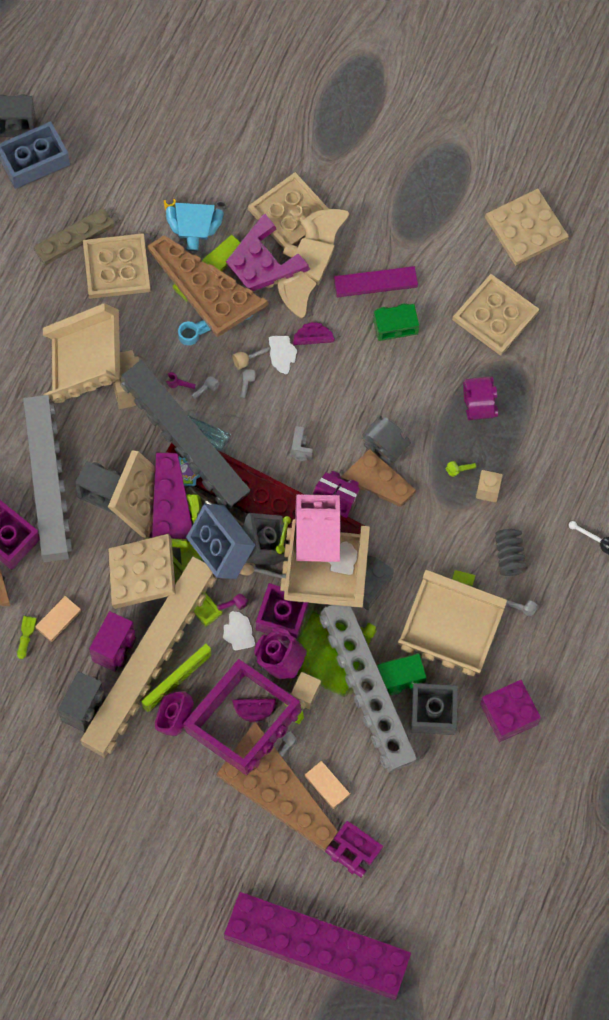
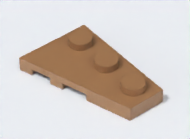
M370 449L341 476L342 480L346 482L349 480L359 482L360 489L370 491L378 495L379 498L400 507L416 493V490Z

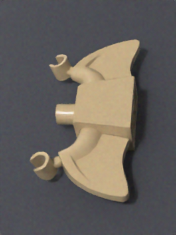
M296 205L300 213L294 214L291 210L293 219L301 221V225L306 230V236L301 239L298 247L287 243L283 254L292 258L299 253L309 265L310 270L304 273L303 271L295 273L293 277L288 279L285 277L274 281V284H278L279 295L286 307L301 319L306 315L308 297L314 287L320 284L333 254L335 235L349 216V212L346 210L325 209L314 212L307 217L304 216L300 205ZM274 284L266 286V288H272Z

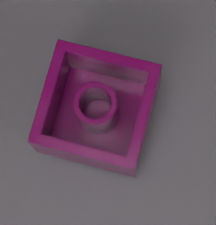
M268 583L256 620V631L269 634L273 632L271 630L274 628H283L298 640L310 603L284 600L285 591H280L281 586Z
M109 611L89 648L92 662L116 672L118 667H122L126 660L125 653L127 649H131L136 641L133 622Z
M522 680L483 696L480 702V706L499 743L537 726L541 720Z

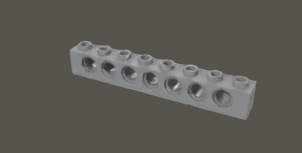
M330 605L325 607L320 616L321 624L324 628H327L330 634L328 636L332 648H336L338 664L341 668L344 667L347 674L345 676L349 688L354 690L355 703L363 711V722L372 732L371 740L374 747L378 748L381 753L380 761L382 766L391 773L413 764L417 758L351 606ZM336 623H342V624H344L346 630H345V631H340V630H338V629L336 628V625H335V624H336ZM344 643H351L354 646V650H347L344 647ZM353 663H360L363 667V670H355L353 668ZM361 683H369L371 686V690H364L361 686ZM376 702L380 706V710H372L370 703ZM379 722L386 723L389 728L388 731H382L379 728ZM387 743H395L397 751H390Z

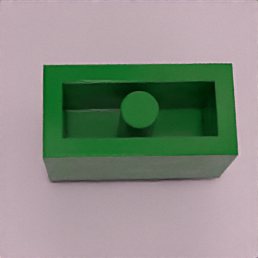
M403 303L397 307H381L374 310L373 322L378 341L418 335L419 322L414 304Z
M420 654L377 664L379 673L390 696L400 694L404 689L410 688L412 690L414 683H426V674Z

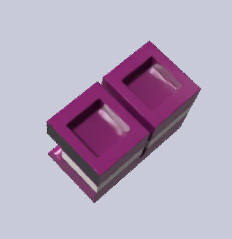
M335 471L325 472L315 486L313 495H340V515L347 518L359 493V482L354 480L346 482Z

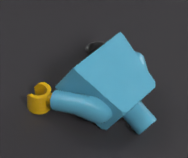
M173 199V204L170 205L164 200V209L167 222L175 234H179V238L187 239L186 250L198 251L199 239L207 240L208 236L214 235L220 227L224 210L227 208L226 203L222 201L217 202V205H222L223 207L219 206L214 210V205L176 203V200Z

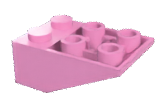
M296 495V561L340 562V495Z

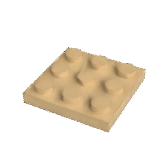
M296 172L248 206V210L257 220L266 214L273 222L277 230L270 235L283 249L287 243L296 246L306 236V230L301 225V221L294 220L291 214V210L294 214L300 213L296 205L302 207L305 217L314 212L329 208Z
M539 189L525 194L485 215L487 222L515 266L567 241L569 238Z
M144 233L83 240L89 299L151 292Z
M490 274L456 312L452 320L502 356L536 317L540 309Z
M132 450L108 508L141 537L149 538L153 528L155 466L139 451Z
M169 534L108 549L112 606L115 609L176 594L172 539Z

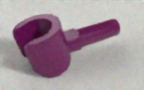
M173 372L168 373L169 378L175 379L172 382L166 381L170 388L184 386L195 389L196 384L178 379L177 375Z
M238 594L229 602L217 605V609L222 610L236 605L239 610H242L247 606L248 600L243 594Z

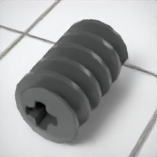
M515 529L497 531L495 534L497 535L496 542L498 543L500 574L503 576L521 574L522 571L520 569L526 567V563L519 561L525 559V555L518 553L524 551V547L517 545L523 543V539L516 537L522 535V531Z

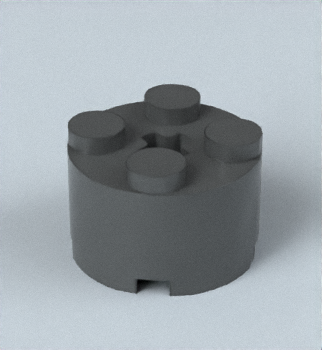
M380 415L362 434V439L365 441L364 446L368 450L370 449L373 452L376 450L381 454L380 458L387 465H390L391 462L394 463L411 444L408 437L404 439L401 436L403 431L385 417L382 420Z

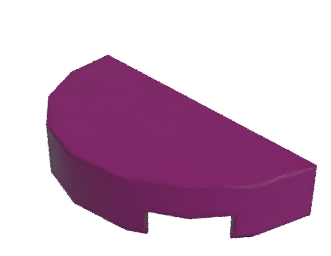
M311 322L304 324L295 333L293 345L333 343L335 339L332 331L322 326L323 324Z
M276 699L232 700L234 710L239 717L245 721L259 722L272 714L275 709Z

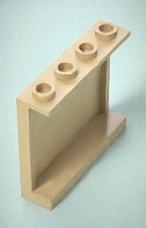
M104 303L43 328V336L52 339V391L44 393V395H49V399L53 402L62 403L71 397H79L82 393L95 391L98 387L111 385L112 382L120 380L118 309Z
M293 519L292 528H287L286 540L290 541V544L285 545L284 557H288V561L283 562L282 573L286 574V578L281 579L280 591H285L284 600L362 608L370 527L361 526V534L340 532V544L346 541L357 550V560L353 565V574L347 575L331 571V564L329 562L296 561V520Z
M425 570L422 583L398 645H401V650L411 654L414 651L422 653L421 657L429 661H434V658L442 661L441 665L451 669H454L455 666L463 669L462 673L472 677L475 674L480 675L507 600Z

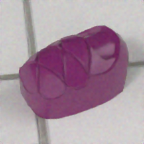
M185 691L165 694L158 709L155 729L164 735H179L184 729L183 723L190 716L193 708V697Z

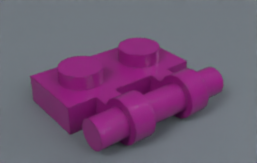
M346 821L334 837V841L339 843L340 846L336 850L329 845L325 853L330 855L331 860L334 862H339L348 868L347 871L352 875L355 873L362 878L366 870L360 867V864L364 861L371 866L383 849V845L349 821ZM346 849L357 856L354 861L343 855Z

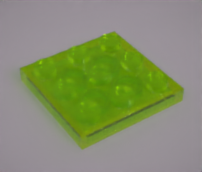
M312 612L299 639L307 654L296 676L299 677L301 672L321 680V687L345 697L349 689L345 679L347 674L344 667L341 668L338 664V653L336 648H332L328 639L330 634L327 628H324L321 624V615ZM339 623L335 624L338 630H346L345 626ZM363 634L369 647L372 638ZM344 643V647L347 650H354V646L351 643ZM354 662L353 668L358 670L360 663Z

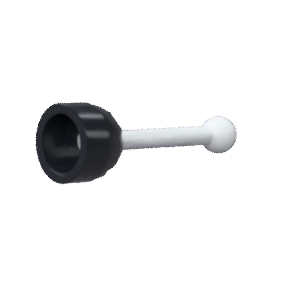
M575 521L569 523L570 529H576L598 541L601 550L609 555V536L601 539L579 527Z

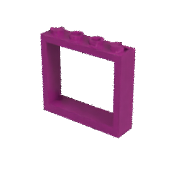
M238 659L186 719L183 725L187 734L247 776L254 768H258L262 757L272 751L277 739L282 738L286 734L288 726L292 721L298 720V715L302 712L299 700ZM246 676L288 706L243 759L202 730L201 727L243 677Z

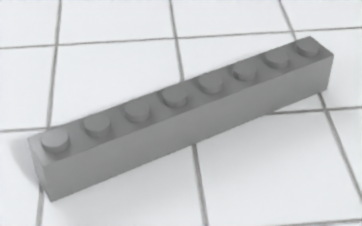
M49 395L23 398L43 562L69 559L68 552L72 551L71 539L66 538V532H69L70 529L69 521L64 519L63 513L67 512L66 499L61 497V492H65L63 479L59 480V473L62 472L61 460H57L56 453H60L59 440L55 441L54 434L58 433L57 423L52 421V415L55 414L54 402H50Z

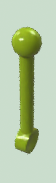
M288 516L283 518L284 526L280 544L276 547L278 554L285 552L283 545L288 524L291 523V518Z

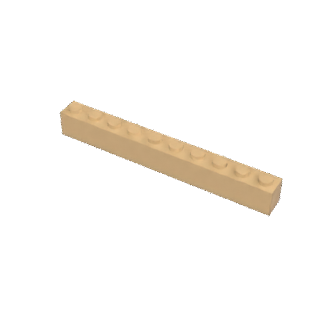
M192 557L175 585L176 594L168 596L81 738L80 741L86 748L104 758L108 753L111 754L117 745L115 740L119 734L123 735L128 727L126 722L129 717L137 713L140 699L142 697L145 698L151 689L149 684L153 678L156 680L162 671L160 666L164 660L168 661L173 653L171 648L175 642L179 643L184 635L183 629L185 625L190 624L194 619L195 608L197 605L201 606L206 598L205 592L208 587L212 588L217 580L206 563L195 557Z

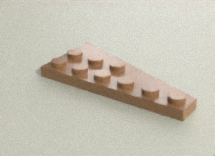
M165 235L147 246L149 252L217 338L268 306L266 299L253 294V291L248 288L245 289L236 283V280L211 264L208 265L201 261L200 257L193 256L184 250V247Z
M254 722L233 751L243 759L264 735L256 722ZM273 747L268 755L265 754L262 757L258 768H254L247 776L228 762H225L218 771L217 777L325 851L337 835L338 831L275 747Z

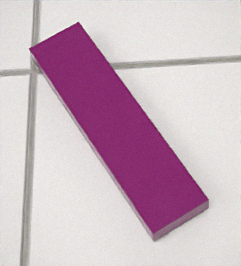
M415 266L334 276L337 298L418 288Z

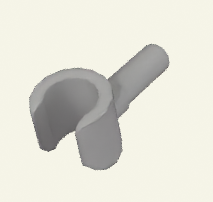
M245 370L243 372V387L240 398L245 399L248 382H255L254 370Z
M208 377L204 385L191 396L196 399L208 388L215 391L219 386V381L214 377Z
M507 600L506 606L522 610L527 616L534 615L537 610V604L531 600H528L525 605Z
M288 732L282 738L286 744L279 752L281 757L285 755L289 748H292L297 743V738L292 732Z

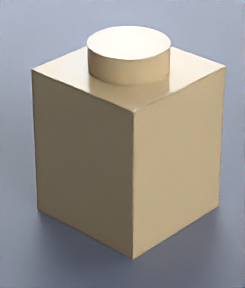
M481 470L476 498L497 502L502 474Z
M303 672L300 673L290 695L300 701L302 709L307 708L310 710L321 687V680Z

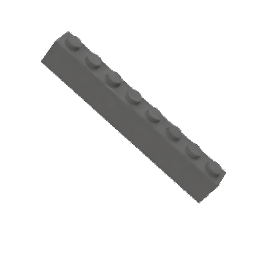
M142 360L121 375L120 381L122 383L120 385L123 390L134 396L135 404L149 414L147 416L149 421L154 426H159L164 439L167 442L171 441L175 445L176 453L182 459L185 457L190 463L188 465L190 470L195 475H200L203 479V485L208 491L212 490L217 496L216 500L220 505H225L230 510L249 494L250 489Z

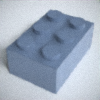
M51 121L0 143V161L15 189L70 165L68 152Z
M204 504L186 537L216 578L237 579L255 547L253 541L225 505Z

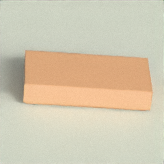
M64 596L35 627L50 642H53L81 613V609Z
M322 761L304 776L332 809L336 808L350 796V793Z

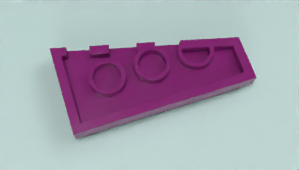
M156 452L152 538L169 534L171 539L188 540L186 537L192 528V520L178 453Z

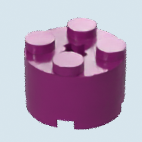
M493 377L464 379V403H466L468 408L466 410L468 421L498 417L497 404L495 405L497 389L494 386Z
M274 628L271 630L273 632L260 637L256 643L254 654L257 657L258 664L273 677L292 679L297 675L298 670L302 666L307 651L287 630Z

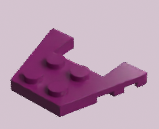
M266 214L261 216L226 261L229 268L242 284L252 291L274 284V281L281 278H291L293 274L300 271L304 273L310 270L309 265L299 253L280 265L262 244L261 240L277 230Z

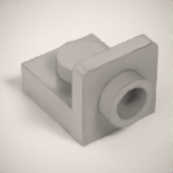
M296 426L291 457L298 461L312 460L313 449L305 448L307 435H303L304 427Z

